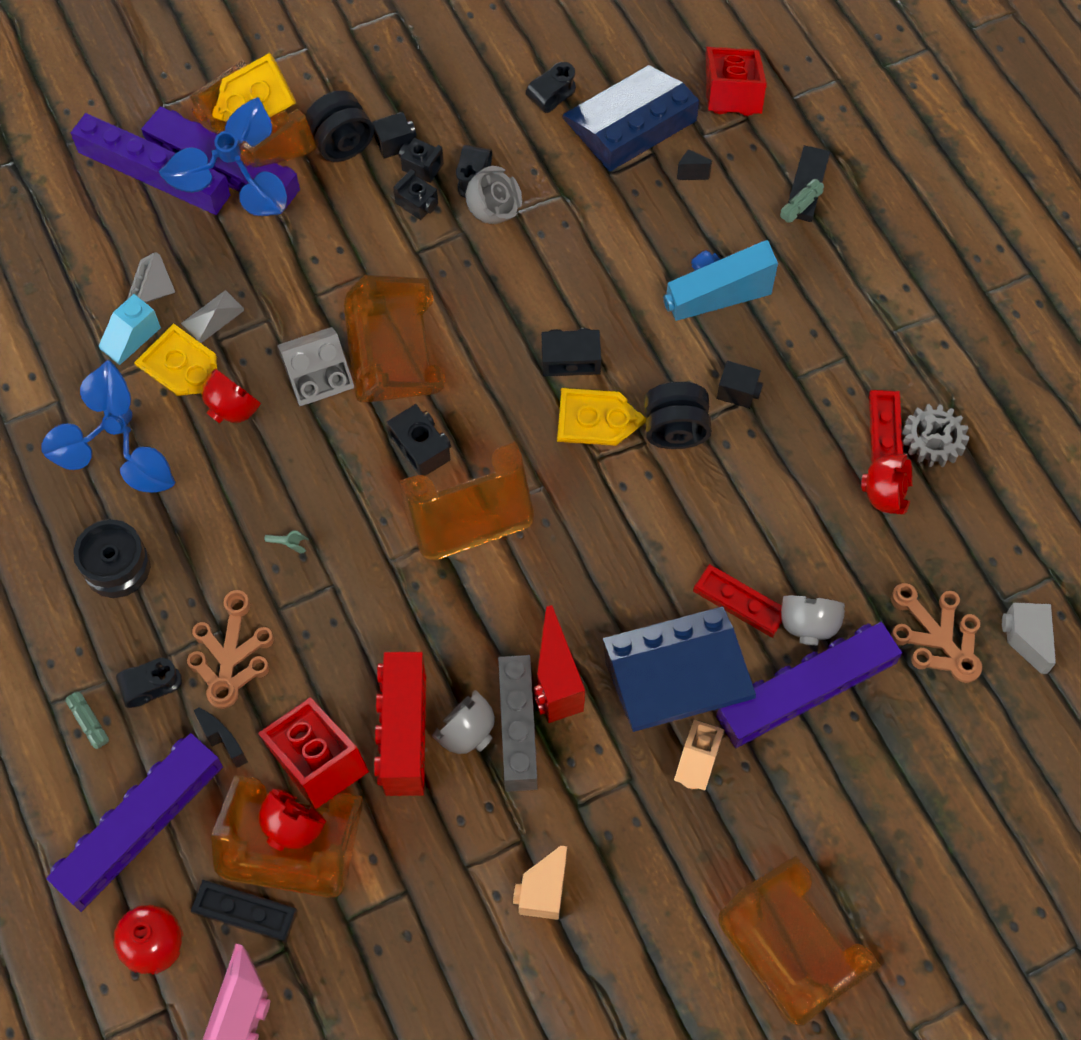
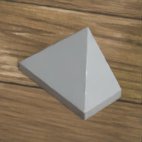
M154 252L140 260L127 299L135 294L145 303L175 293L160 254Z
M225 290L183 321L181 325L193 338L202 343L242 313L244 308Z

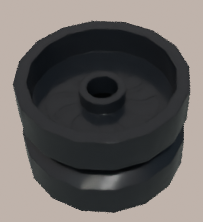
M345 90L334 91L322 96L310 106L304 117V128L315 142L321 155L331 162H341L355 157L370 144L375 134L374 125L353 93Z
M670 382L650 389L644 395V414L647 417L645 424L646 439L649 443L656 447L670 450L686 449L704 443L711 436L712 432L711 417L708 414L710 407L709 394L706 389L698 384L689 382Z
M113 519L98 521L87 527L76 540L73 550L74 563L91 590L100 596L109 598L128 596L137 591L147 580L151 568L150 556L136 530L124 521Z

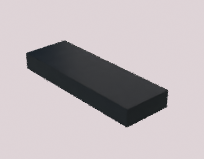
M804 145L788 203L803 188L807 187V184L813 179H818L821 183L823 182L831 151ZM813 198L814 201L801 214H797L798 217L795 219L812 222L818 198Z
M202 880L190 912L286 943L297 914V909Z

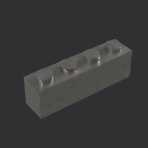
M530 655L498 657L505 792L537 790Z

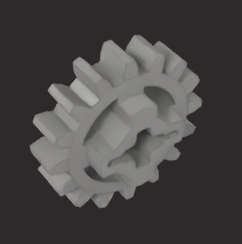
M927 404L924 412L917 408L913 416H908L902 434L905 435L903 445H911L908 454L913 455L917 453L919 455L917 462L920 463L927 459L929 467H932L934 462L938 461L939 465L944 467L947 459L954 463L958 455H963L966 449L965 446L969 441V436L966 435L968 426H960L963 417L958 416L954 418L952 416L954 409L951 408L944 412L943 406L939 404L937 410H933L931 405ZM917 427H919L918 433L921 435L920 437L917 436ZM952 433L954 435V444L952 443L953 438L950 435Z

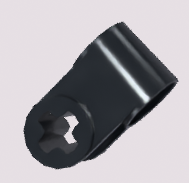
M568 62L555 64L528 85L525 93L526 96L543 112L549 113L553 111L560 103L575 93L576 84L573 80L575 68Z
M471 145L463 146L456 169V177L459 180L457 190L463 198H466L465 194L469 181L479 171L491 166L492 149Z
M157 658L140 666L125 669L116 676L124 705L127 708L139 707L151 700L173 693L178 690L182 683V675L175 668L172 661L167 658ZM167 672V673H166V678H165L164 680H162V679H163V673Z

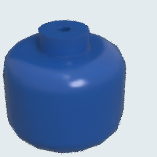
M704 250L692 259V268L696 271L719 261L720 258L716 253L711 254L709 251Z

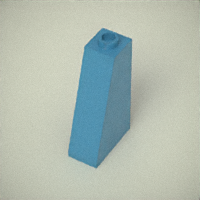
M762 241L668 282L667 294L663 296L666 310L668 312L672 311L675 321L771 295L778 261L769 241Z

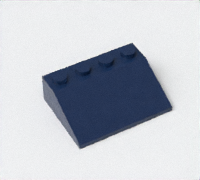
M648 65L564 113L562 118L611 172L696 122L699 100L683 82Z
M723 606L603 638L606 666L633 732L756 699V693L734 628Z

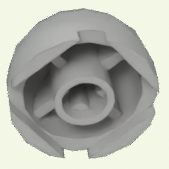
M486 167L479 171L468 183L465 194L466 203L475 218L483 223L496 225L508 221L517 215V209L522 205L521 190L513 176L509 178L503 173L506 170L502 167Z
M783 596L781 619L784 628L790 634L800 637L799 643L818 646L819 640L831 638L841 628L845 605L842 602L823 598H816L815 600L806 599V596Z
M475 690L471 698L467 696L443 720L446 725L441 730L437 728L433 732L432 737L445 749L456 754H467L475 748L480 752L493 739L489 734L495 720L492 707Z

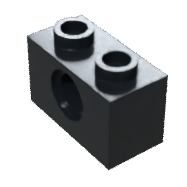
M417 404L386 421L389 437L420 478H423L451 460L449 448L452 446L448 437L443 432L438 433L434 428L435 423L431 415L427 411L422 412ZM419 437L427 438V440L423 442L415 441Z

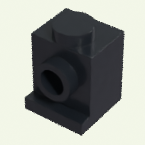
M416 138L410 144L404 143L399 152L402 171L408 173L412 169L416 172V176L428 183L432 182L444 164L443 148L437 145L434 147Z
M412 169L393 187L395 203L419 220H422L428 213H432L438 205L437 189L416 176V172Z

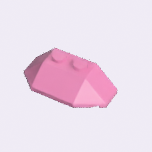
M235 945L203 1040H258L259 1034L255 1032L259 1020H264L267 1016L270 1000L267 999L268 993L248 952L242 945Z

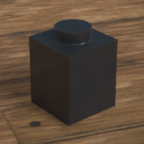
M403 112L372 121L375 131L374 138L383 159L398 155L404 143L410 144L413 138L417 137L413 122H407Z
M727 361L719 383L716 399L750 409L753 398L759 400L764 383L759 382L761 370Z

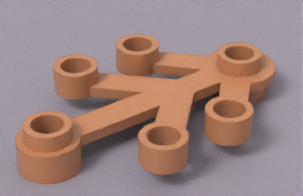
M907 583L897 585L891 594L893 606L899 610H909L928 633L912 631L908 625L898 624L894 627L891 634L896 644L905 645L908 643L939 648L948 656H932L928 649L919 648L911 658L913 666L917 669H926L928 667L950 671L956 680L964 683L975 681L982 672L981 661L974 655L975 633L980 627L978 617L968 614L962 618L959 624V629L963 633L960 650L952 641L954 612L960 602L958 594L954 591H946L942 594L939 600L941 608L939 626L917 600L918 593L912 585ZM906 591L911 597L905 598L900 592ZM951 598L954 601V605H948L944 599ZM966 621L972 622V623L974 624L975 628H974V629H969V628H967L966 625H965V622H966ZM903 631L906 633L907 637L900 638L897 636L896 632ZM917 655L925 656L927 662L922 663L918 661ZM967 662L971 665L972 669H964L961 663Z
M240 590L231 591L224 598V607L229 614L224 648L213 636V632L207 623H197L192 629L195 640L203 643L219 662V677L210 669L207 659L202 652L195 651L189 654L187 664L193 672L199 673L207 683V699L212 706L219 709L232 706L238 699V689L254 677L261 678L269 672L267 660L262 656H256L251 659L247 668L232 677L233 669L237 664L257 649L268 648L274 642L272 631L267 627H261L255 631L253 637L237 648L242 616L246 615L250 610L248 596ZM236 603L243 604V607L241 609H233V606ZM201 629L208 630L205 636L200 637L197 634ZM262 634L269 635L266 641H259V637ZM201 658L202 663L200 665H192L194 659ZM256 664H265L262 670H254ZM227 690L229 693L225 698H219L218 694L220 691Z

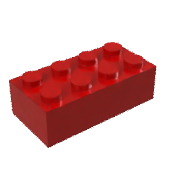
M384 652L383 663H378L377 680L380 683V692L382 694H377L376 710L379 713V722L382 725H376L375 741L381 756H375L374 773L377 776L378 786H383L385 796H424L427 673L423 652Z

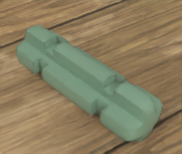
M813 179L809 182L807 187L803 188L790 200V203L781 209L780 217L787 223L792 222L798 217L797 214H801L814 201L813 198H818L823 193V183L819 182L818 179Z
M76 691L67 696L65 702L73 712L74 717L93 748L99 749L109 742V738L101 728L102 726L81 692Z

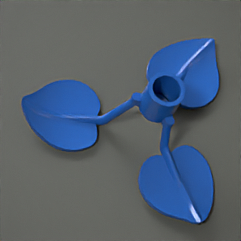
M258 97L243 104L229 117L225 131L219 133L215 138L216 149L212 150V158L209 163L207 155L202 150L185 148L173 155L168 163L159 170L160 176L170 186L180 191L192 193L201 191L211 184L212 175L209 169L215 166L218 157L224 162L235 161L249 184L242 187L239 195L240 203L248 213L256 216L278 215L284 212L287 205V194L282 181L276 175L267 171L260 172L253 180L240 157V147H243L245 143L251 147H257L264 144L272 134L271 119Z
M110 360L105 361L83 380L80 387V395L86 406L96 412L104 411L105 416L102 423L84 438L81 429L75 424L57 425L43 439L42 453L47 459L62 468L78 470L88 465L92 458V449L87 442L91 441L102 430L112 435L123 433V455L128 460L120 468V474L124 481L138 491L149 493L161 492L173 487L176 482L171 474L170 466L166 458L159 451L151 447H138L130 455L129 433L131 428L127 425L132 419V411L130 409L131 394L125 379Z

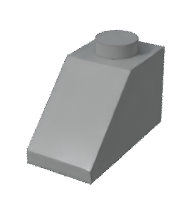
M1013 603L1007 613H1004L1002 616V630L1007 632V642L1041 674H1048L1056 664L1051 604Z

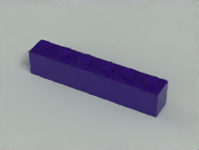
M161 106L141 129L145 140L174 153L185 148L202 150L208 157V163L212 158V150L216 149L215 138L219 134L204 128L203 125L196 121L191 122L183 118L174 110L169 111ZM245 145L240 147L241 160L253 180L260 172L267 171L273 173L282 181L287 194V208L300 191L297 173L287 166L283 167L274 163L265 155L260 156L250 151ZM219 157L217 158L215 166L211 169L226 176L228 187L240 192L243 186L249 184L237 162H224Z
M85 113L70 132L78 153L214 215H217L231 195L226 176L212 169H209L212 175V182L201 191L184 192L170 186L160 176L159 170L176 153L90 114Z
M882 622L874 626L866 624L855 631V636L847 640L843 637L839 638L828 646V650L820 654L817 651L805 656L801 660V664L796 667L786 666L777 671L773 679L767 682L759 680L753 683L756 699L719 708L716 718L734 748L737 749L897 664L902 652Z
M190 733L186 738L179 739L171 748V753L162 762L155 763L149 769L147 777L139 785L131 787L125 793L123 801L115 809L107 811L101 817L99 825L90 834H85L77 841L75 850L67 858L58 860L52 866L51 874L46 879L80 912L101 893L223 768L219 758L193 734Z

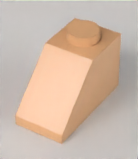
M697 720L693 721L674 781L680 782L690 789L706 790L724 729Z
M559 846L523 874L522 884H515L513 904H519V915L559 920L567 846Z

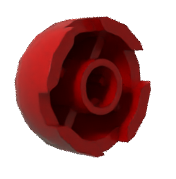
M216 368L208 375L202 387V400L209 408L206 414L220 424L223 420L230 423H241L248 420L262 404Z
M888 454L877 458L870 465L868 474H863L862 491L867 492V498L871 505L884 513L905 515L908 511L910 500H905L908 487H912L913 484L911 460H907V454Z
M273 789L266 795L259 810V825L262 832L268 837L266 840L267 844L279 851H283L285 847L293 850L306 848L320 835L326 819L312 806L307 809L296 802L297 797L282 790Z
M152 904L137 906L128 911L118 921L114 931V949L119 961L132 972L158 974L168 969L179 957L183 930L178 919L167 909Z

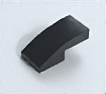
M200 707L193 710L212 747L224 742L236 768L248 763L238 742L217 718Z

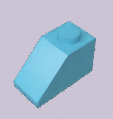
M133 294L112 313L100 341L99 349L118 365H121L161 328L154 309Z

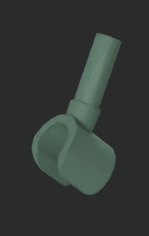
M295 530L291 531L287 536L265 535V542L287 545L298 553L306 551L305 548L299 546L300 541L304 539L309 540L308 537Z

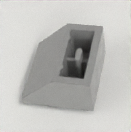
M333 327L277 345L299 407L355 388L338 335Z

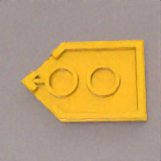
M271 53L222 79L216 106H214L212 117L227 122L229 117L239 107L257 97L261 100L270 118L296 104L295 98Z
M173 323L134 364L176 396L200 394L202 392L206 378L215 368L217 369V356L213 351Z
M561 388L557 442L616 446L646 423V418L640 412H637L620 392Z

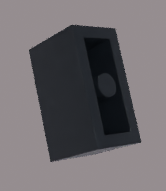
M582 328L577 331L554 329L549 332H541L543 377L601 375L600 330Z

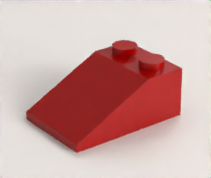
M706 47V99L708 111H713L717 114L739 112L746 116H751L755 113L762 114L767 83L759 50Z
M552 605L546 607L537 673L538 685L534 686L536 708L539 715L545 714L548 723L583 712L585 704V688Z
M311 697L258 733L284 771L315 810L369 772L357 746Z

